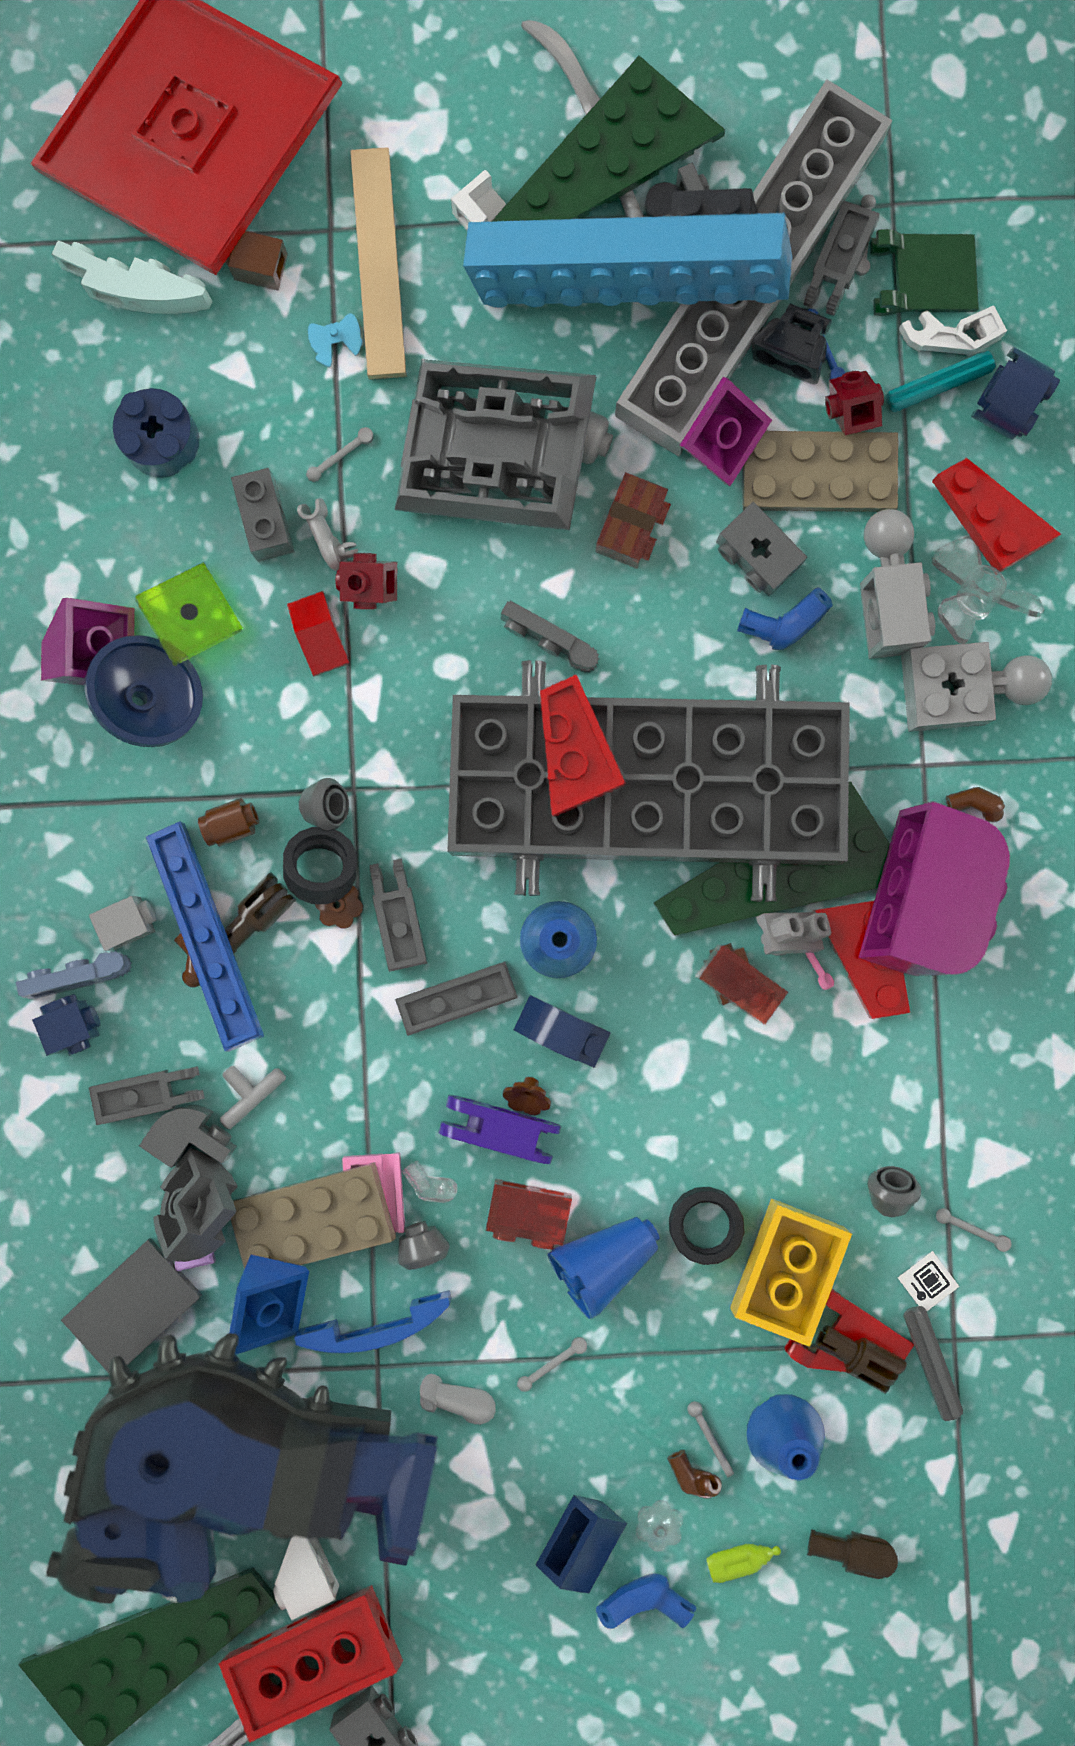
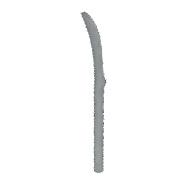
M522 21V29L533 36L560 65L586 115L600 98L589 84L569 45L551 27L537 21ZM633 190L619 197L627 218L643 217Z

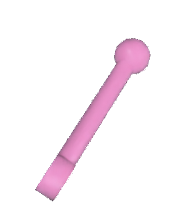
M805 953L819 976L818 983L820 987L824 990L833 987L834 980L829 973H825L814 953Z

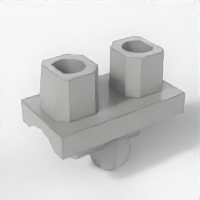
M763 913L756 917L757 923L764 932L761 936V942L764 944L765 955L817 953L824 949L822 939L831 935L828 917L825 913Z

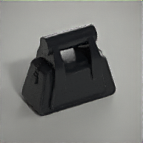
M790 303L781 318L772 319L753 338V360L816 385L819 382L822 365L825 363L827 342L823 336L827 334L832 320ZM794 322H795V323H798V324H800V325H803V326H805V327H807V328H810V329H812V330L809 331V330H806V329H804V328H802V327H799V326H797V325H794Z

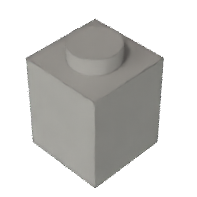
M130 896L89 915L104 951H114L156 932L152 924L156 922L155 913L147 900L142 901L141 897Z

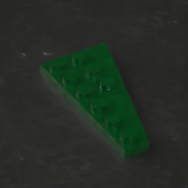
M639 55L491 222L583 219L589 216L590 211L604 203H611L656 177L662 169L679 159L683 161L694 154L695 150L710 141L714 143L725 136V129Z
M849 782L848 861L843 865L780 864L779 867H776L777 901L765 902V886L763 885V900L755 902L751 901L753 866H749V863L718 862L653 902L672 935L675 936L756 917L763 913L778 912L876 889L879 886L890 843L852 782Z
M252 1567L209 1584L201 1599L181 1603L170 1601L157 1608L146 1609L98 1628L93 1633L70 1642L68 1640L58 1644L54 1649L39 1655L33 1654L23 1658L19 1666L84 1746H107L277 1601L273 1590L255 1568Z

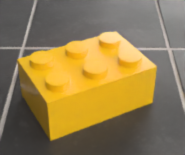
M771 1198L730 1306L734 1317L810 1347L852 1233L842 1225Z

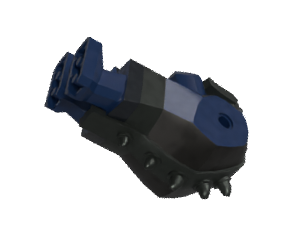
M171 1334L166 1335L160 1342L157 1362L153 1364L154 1368L142 1374H139L138 1370L131 1372L125 1360L120 1356H114L111 1359L109 1366L111 1387L108 1389L109 1393L98 1403L86 1422L84 1430L79 1431L73 1448V1456H77L74 1471L69 1472L65 1484L64 1496L68 1497L63 1522L70 1525L75 1523V1527L67 1531L61 1552L52 1551L46 1570V1577L56 1578L63 1590L74 1597L96 1603H113L117 1595H122L127 1590L159 1593L167 1600L177 1603L201 1599L216 1574L217 1561L213 1531L233 1536L249 1534L256 1530L270 1531L273 1536L283 1539L297 1536L302 1538H337L342 1541L352 1522L355 1511L375 1515L379 1560L407 1566L409 1556H414L436 1459L438 1436L419 1432L406 1436H390L391 1410L333 1402L329 1399L327 1386L324 1385L319 1386L314 1395L308 1399L300 1397L294 1391L284 1386L285 1380L282 1375L287 1365L286 1358H274L268 1362L265 1368L259 1367L257 1369L246 1364L235 1355L239 1341L237 1334H226L215 1344L213 1350L186 1356V1353L179 1352L175 1336Z

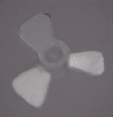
M970 535L955 539L939 547L935 552L932 564L961 585L956 595L943 599L938 607V616L941 622L958 643L965 644L968 642L972 635L975 621L986 618L996 603L1032 617H1041L1045 611L1041 600L1036 595L1026 591L1005 590L1007 586L1005 577L996 568L982 565L981 552Z

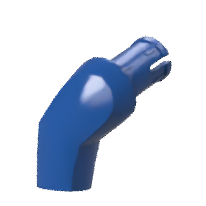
M817 587L789 612L785 613L782 617L779 616L778 619L745 608L737 631L769 641V645L772 646L773 650H784L808 633L830 610L833 603L830 597L821 588Z
M652 1573L617 1589L596 1607V1613L605 1628L614 1629L633 1615L656 1608L683 1629L693 1618L696 1606L669 1587L667 1577Z

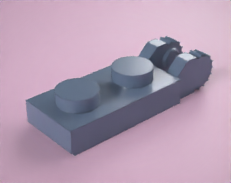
M110 951V953H100L94 963L89 964L88 959H81L66 963V970L51 973L50 968L34 970L27 973L28 979L16 982L17 992L20 997L33 1000L119 978V976L124 977L125 974L128 975L127 973L131 972L132 962H130V958H127V955L117 951Z

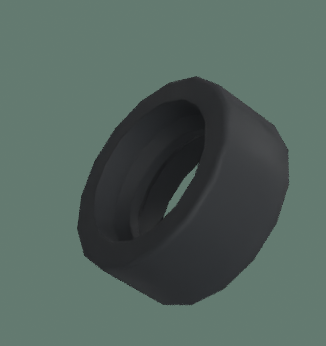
M310 827L299 831L288 841L283 852V879L288 890L299 900L310 904H329L340 900L351 890L356 879L357 852L351 840L343 833L334 829L326 831L318 827ZM312 849H326L336 853L341 858L343 870L334 880L326 883H315L304 879L298 873V858L304 852Z
M698 1187L682 1194L674 1203L669 1216V1232L678 1251L688 1260L701 1265L719 1264L731 1258L740 1247L745 1233L744 1217L735 1201L725 1192L712 1187ZM710 1202L718 1205L725 1211L729 1219V1231L721 1244L713 1248L703 1249L694 1246L687 1239L684 1233L683 1222L686 1214L693 1206L699 1203Z

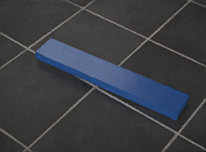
M179 821L146 836L224 1051L230 1052L264 1037L185 823Z

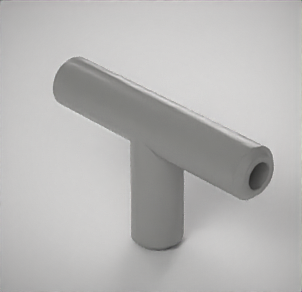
M235 1066L229 1067L223 1073V1077L242 1099L220 1118L222 1125L226 1129L233 1128L286 1080L285 1074L279 1068H275L253 1087Z

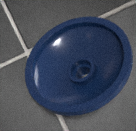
M134 635L122 637L108 643L95 655L85 677V696L94 718L109 734L131 745L160 747L171 744L187 734L201 712L203 691L197 671L182 652L169 643L157 638ZM132 697L140 698L144 705H136Z

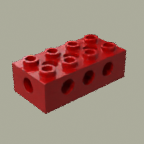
M370 1585L230 1651L218 1665L250 1743L396 1674L403 1663V1658L373 1586ZM346 1638L352 1641L356 1651H346L342 1647L340 1639ZM305 1656L315 1658L319 1669L309 1667L305 1661ZM269 1673L278 1675L282 1681V1686L275 1685L270 1680Z

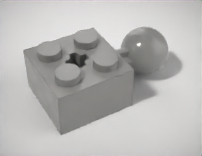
M881 510L868 520L864 529L866 547L873 555L880 558L881 567L873 568L860 583L869 659L903 655L911 648L924 647L931 642V636L935 635V618L932 612H928L926 597L930 596L931 590L929 575L923 573L922 562L904 563V554L910 549L914 541V526L909 517L899 510Z
M989 642L911 648L901 656L908 732L983 726L996 720L994 695L1005 694L1009 700L1016 704L1032 705L1041 701L1048 694L1052 685V675L1049 667L1043 660L1035 656H1019L1011 660L1003 671L992 672ZM947 680L954 687V692L951 695L949 689L942 688V683Z

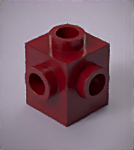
M866 370L861 372L849 371L841 377L829 380L830 395L825 396L826 412L829 419H835L845 436L882 426L881 406L884 405L883 390L879 383H874Z
M353 553V560L341 561L340 568L337 570L335 577L336 588L340 592V601L353 602L354 609H377V603L397 601V562L377 561V554Z

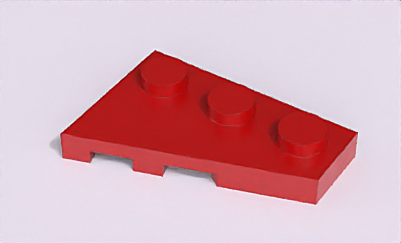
M968 458L937 474L932 480L996 574L1003 572L1040 550L1061 535L1060 532Z
M577 674L540 690L552 817L625 786L626 783Z
M874 901L813 910L815 913H825L827 915L831 929V935L828 936L829 943L835 954L839 957L868 1017L875 1019L910 1013L904 973L859 958Z

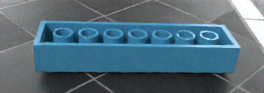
M785 213L468 222L463 267L483 305L495 308H502L507 306V304H525L530 307H541L544 304L558 303L571 307L580 306L582 303H601L606 306H616L621 302H639L643 305H655L659 302H678L692 305L698 301H717L722 304H732L738 300H756L760 303H773L777 300H789L792 251Z

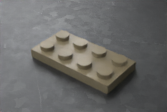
M765 431L743 466L742 510H745L753 501L761 510L879 512L885 509L897 510L898 433L858 432L845 436L843 432Z
M375 1162L232 1200L237 1212L232 1216L231 1223L244 1269L251 1254L291 1264L304 1265L389 1243L396 1239Z

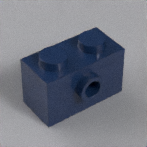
M573 1495L535 1566L559 1589L589 1594L627 1523L604 1502Z

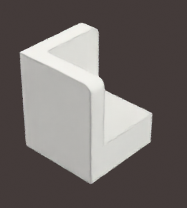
M484 170L451 198L452 213L466 230L468 229V222H491L506 205L492 188L491 175L487 170Z

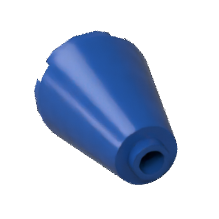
M552 901L540 905L528 915L521 929L520 946L524 958L538 973L551 978H566L579 973L590 963L596 951L597 933L593 921L583 909L569 902ZM561 931L567 935L568 940L565 946L556 947L553 945L552 936L555 932Z
M634 1217L558 1246L549 1252L547 1256L559 1280H563L570 1290L567 1293L588 1319H593L608 1306L657 1252L658 1246L656 1241L660 1239V1236L648 1219L642 1222L638 1217Z
M777 1394L770 1397L769 1400L760 1406L758 1405L752 1411L747 1423V1442L755 1460L765 1469L792 1480H805L815 1473L825 1441L824 1425L815 1408L806 1400L792 1394Z

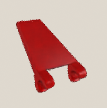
M831 1289L826 1306L840 1314L832 1326L834 1330L854 1341L862 1337L867 1338L902 1359H906L914 1346L911 1341L846 1299L834 1289ZM789 1339L784 1347L790 1358L807 1368L846 1372L844 1362L822 1350L817 1349L814 1353L804 1344Z

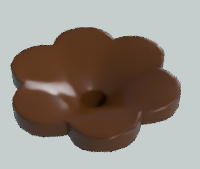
M352 886L351 890L344 897L337 900L341 904L339 908H335V902L315 904V907L320 911V921L326 926L336 924L339 928L346 929L353 924L355 917L362 914L363 904L357 899L358 889L355 886Z
M526 1077L523 1082H516L512 1087H506L502 1093L503 1098L508 1101V1107L514 1111H524L529 1115L535 1116L539 1115L541 1110H549L551 1107V1100L546 1097V1091L538 1087L539 1081L533 1077Z

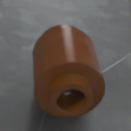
M242 798L206 810L205 815L198 818L200 832L208 846L217 844L221 847L255 834V825L259 824V817L254 805L251 802L246 804Z

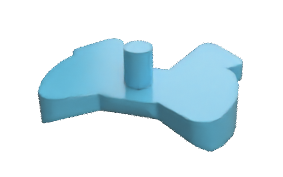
M347 314L340 323L335 322L325 326L311 323L308 326V338L312 349L317 354L316 360L326 367H332V344L343 342L355 356L359 354L363 341L361 339L360 326L353 314Z

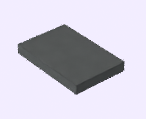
M149 1238L64 1316L61 1321L109 1373L110 1362L114 1356L122 1357L126 1365H128L190 1308L202 1294L181 1271L175 1270V1264L172 1261L165 1260L162 1250Z

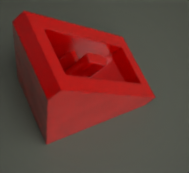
M323 591L287 604L295 635L313 676L350 664Z

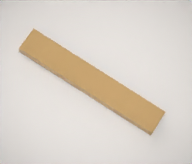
M389 147L351 150L367 375L369 380L407 377Z

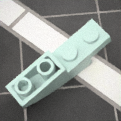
M59 240L52 252L53 257L62 269L83 278L80 284L90 298L112 306L146 313L176 314L209 309L212 304V300L202 281L188 274H184L182 278L170 273L171 270L166 265L154 259H149L147 263L135 257L129 269L124 263L114 258L108 257L107 261L95 257L91 249L80 243L73 242L72 246Z

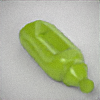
M743 1544L713 1553L706 1558L712 1581L714 1583H723L754 1574L761 1570L763 1565H767L773 1555L779 1556L781 1549L779 1546H774L771 1549L767 1546H762V1544L758 1546L755 1544Z

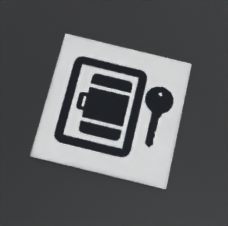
M933 1251L898 1277L918 1306H923L926 1311L959 1287Z

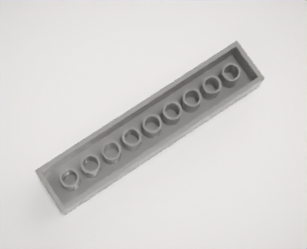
M826 79L753 192L758 214L785 213L792 251L790 285L834 219L843 201L846 200L880 148L892 123L891 119ZM738 300L732 304H722L717 301H698L692 305L680 304L618 399L615 417L679 457L684 450L680 446L681 442L722 377L731 378L751 347L753 338L762 330L780 300L773 303H760L756 300Z

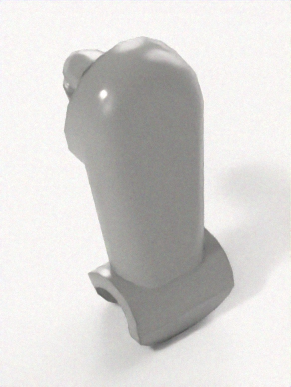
M322 498L315 500L316 508L313 514H311L306 504L299 505L297 512L300 517L306 519L325 562L331 569L337 571L340 568L341 561H347L346 559L353 557V553L358 552V549L348 550L357 545L353 542L340 544L339 540L333 536L325 520L328 510Z
M428 1374L420 1385V1405L422 1409L434 1413L438 1407L463 1416L466 1421L479 1425L489 1422L496 1413L493 1397L482 1389L445 1384L435 1374Z

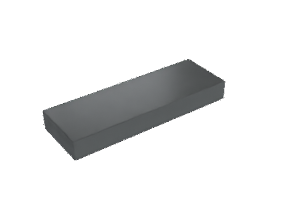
M502 962L395 999L407 1036L518 997L506 962Z

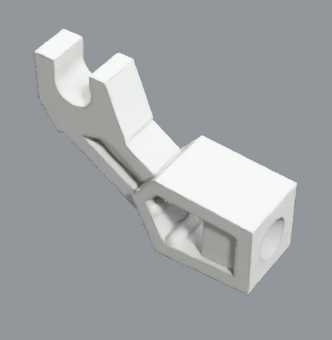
M994 305L960 320L956 328L945 327L928 311L923 312L918 318L923 326V330L917 331L913 329L909 320L902 323L899 327L907 346L918 352L925 350L964 354L969 358L1001 340L1007 332ZM972 327L979 337L975 341L968 337L967 334H964L966 330Z

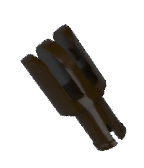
M272 872L268 873L237 905L239 915L225 928L234 954L255 931L266 932L296 901L292 894L287 895L288 890L282 883H277L278 879Z
M825 1325L823 1327L824 1332L820 1331L815 1342L817 1349L844 1362L846 1373L884 1394L889 1391L890 1386L897 1381L898 1376L906 1369L907 1362L867 1338L862 1337L854 1341L834 1330L829 1325Z
M811 1529L807 1556H816L841 1562L842 1567H845V1572L874 1579L888 1578L896 1571L898 1556L895 1549L885 1539L851 1531L850 1535L847 1534L846 1538L816 1532Z

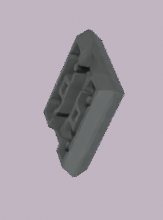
M421 359L415 397L412 400L401 461L402 469L394 509L403 512L570 530L596 375ZM442 386L479 389L478 398H470L462 391H457L455 396H449L450 392L441 390ZM517 392L570 398L569 407H563L559 401L550 400L549 405H542L543 401L532 398L531 403H524ZM454 402L462 403L466 410L453 409ZM546 410H549V411H552V412H553V413H548V418H545V412H546ZM440 480L447 481L452 488L439 487ZM532 488L541 492L544 498L531 497ZM426 490L438 492L431 496ZM451 493L465 494V495H474V496H478V497L463 496V495H454V494H451ZM520 501H529L530 503L524 507Z

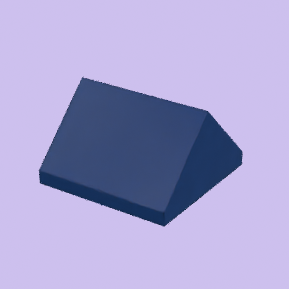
M250 1255L237 1286L229 1332L237 1334L239 1338L235 1355L296 1335L299 1330L309 1270L305 1266Z

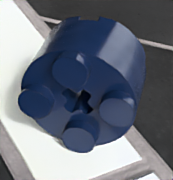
M1013 347L1006 355L1013 360H1008L1005 367L999 365L979 398L977 404L983 407L982 411L977 409L971 415L975 420L1010 440H1013L1016 436L1020 438L1022 435H1028L1039 417L1038 414L1034 413L1036 407L1044 399L1046 401L1049 400L1060 382V379L1054 376L1055 370L1016 347Z
M156 388L142 389L124 395L114 415L113 435L118 448L126 458L142 473L158 478L173 476L179 473V470L188 463L190 464L198 452L199 432L192 416L181 400L170 392ZM152 433H155V438H151Z

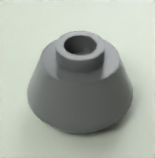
M323 778L303 791L299 800L300 813L304 820L311 825L326 831L336 830L347 818L349 811L348 795L342 785L335 779Z
M885 1166L871 1173L868 1178L867 1184L872 1205L886 1217L905 1215L920 1199L922 1190L919 1182L913 1174L903 1168Z
M421 1221L404 1228L405 1235L399 1238L398 1263L405 1269L422 1268L436 1263L447 1256L450 1245L436 1226H427L426 1221Z

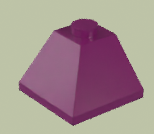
M722 377L680 446L724 484L731 486L772 422V419L728 378Z
M68 597L62 598L41 642V681L85 685L86 673L95 655L105 645L116 639L134 636L135 608Z

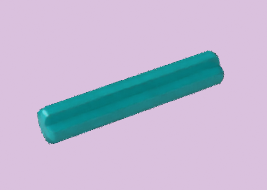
M984 351L892 389L886 395L888 407L892 412H897L992 373L996 368L995 359L990 351Z

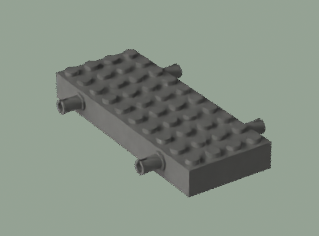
M535 660V676L532 677V661L521 662L522 691L520 696L453 695L447 852L452 856L513 857V860H516V890L514 895L526 896V880L529 879L528 894L530 896H540V861H543L544 858L749 863V866H753L751 901L755 902L763 900V885L765 886V902L777 901L776 867H779L780 864L843 865L848 861L850 702L779 700L781 666L771 665L769 681H767V664L755 667L756 700L587 697L626 785L555 817H552L540 697V690L545 689V668L547 663Z

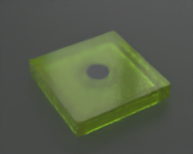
M204 562L135 596L136 603L174 666L242 632L243 629Z

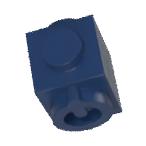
M75 994L41 1006L40 1011L42 1015L32 1019L46 1056L57 1054L64 1050H67L68 1055L71 1056L90 1048L89 1040L100 1036L97 1029L100 1026V1019L95 1008L92 1005L88 1006L86 1000L78 1001Z

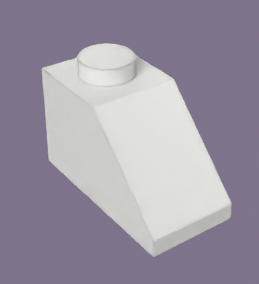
M297 1536L291 1538L273 1590L277 1604L282 1610L286 1609L291 1620H294L335 1600L339 1584L318 1538H302Z

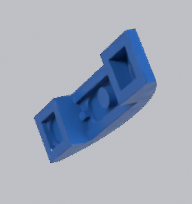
M450 1290L412 1299L409 1307L411 1316L343 1334L340 1333L337 1319L300 1328L294 1337L295 1343L310 1350L329 1353H354L382 1348L406 1339L431 1324L449 1307L452 1298Z

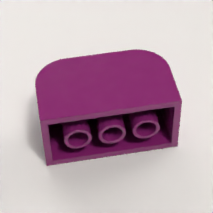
M933 801L899 810L859 958L912 976L961 974L974 968L984 957L989 941L992 940L996 933V914L999 903L1003 901L1007 892V883L1005 881L1009 869L1010 854L1002 833L993 824L984 819Z

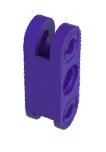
M448 1095L445 1106L454 1111L468 1114L469 1118L467 1126L441 1121L438 1131L440 1135L526 1160L551 1164L553 1156L543 1152L542 1149L536 1148L540 1132L559 1134L561 1125L465 1097Z

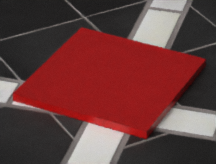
M139 0L30 164L37 172L210 273L217 275L343 83L338 75L201 0Z

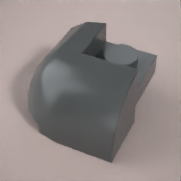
M192 1148L186 1152L160 1186L165 1191L161 1203L160 1215L153 1217L155 1231L164 1258L169 1261L187 1262L201 1259L215 1252L226 1242L221 1229L237 1212L231 1194L238 1186L232 1175L211 1156Z

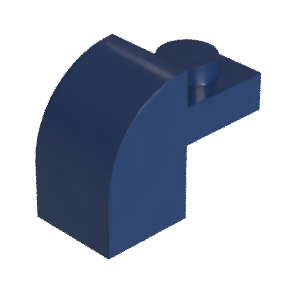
M532 995L529 996L513 1029L552 1051L595 1068L611 1032L580 1019Z

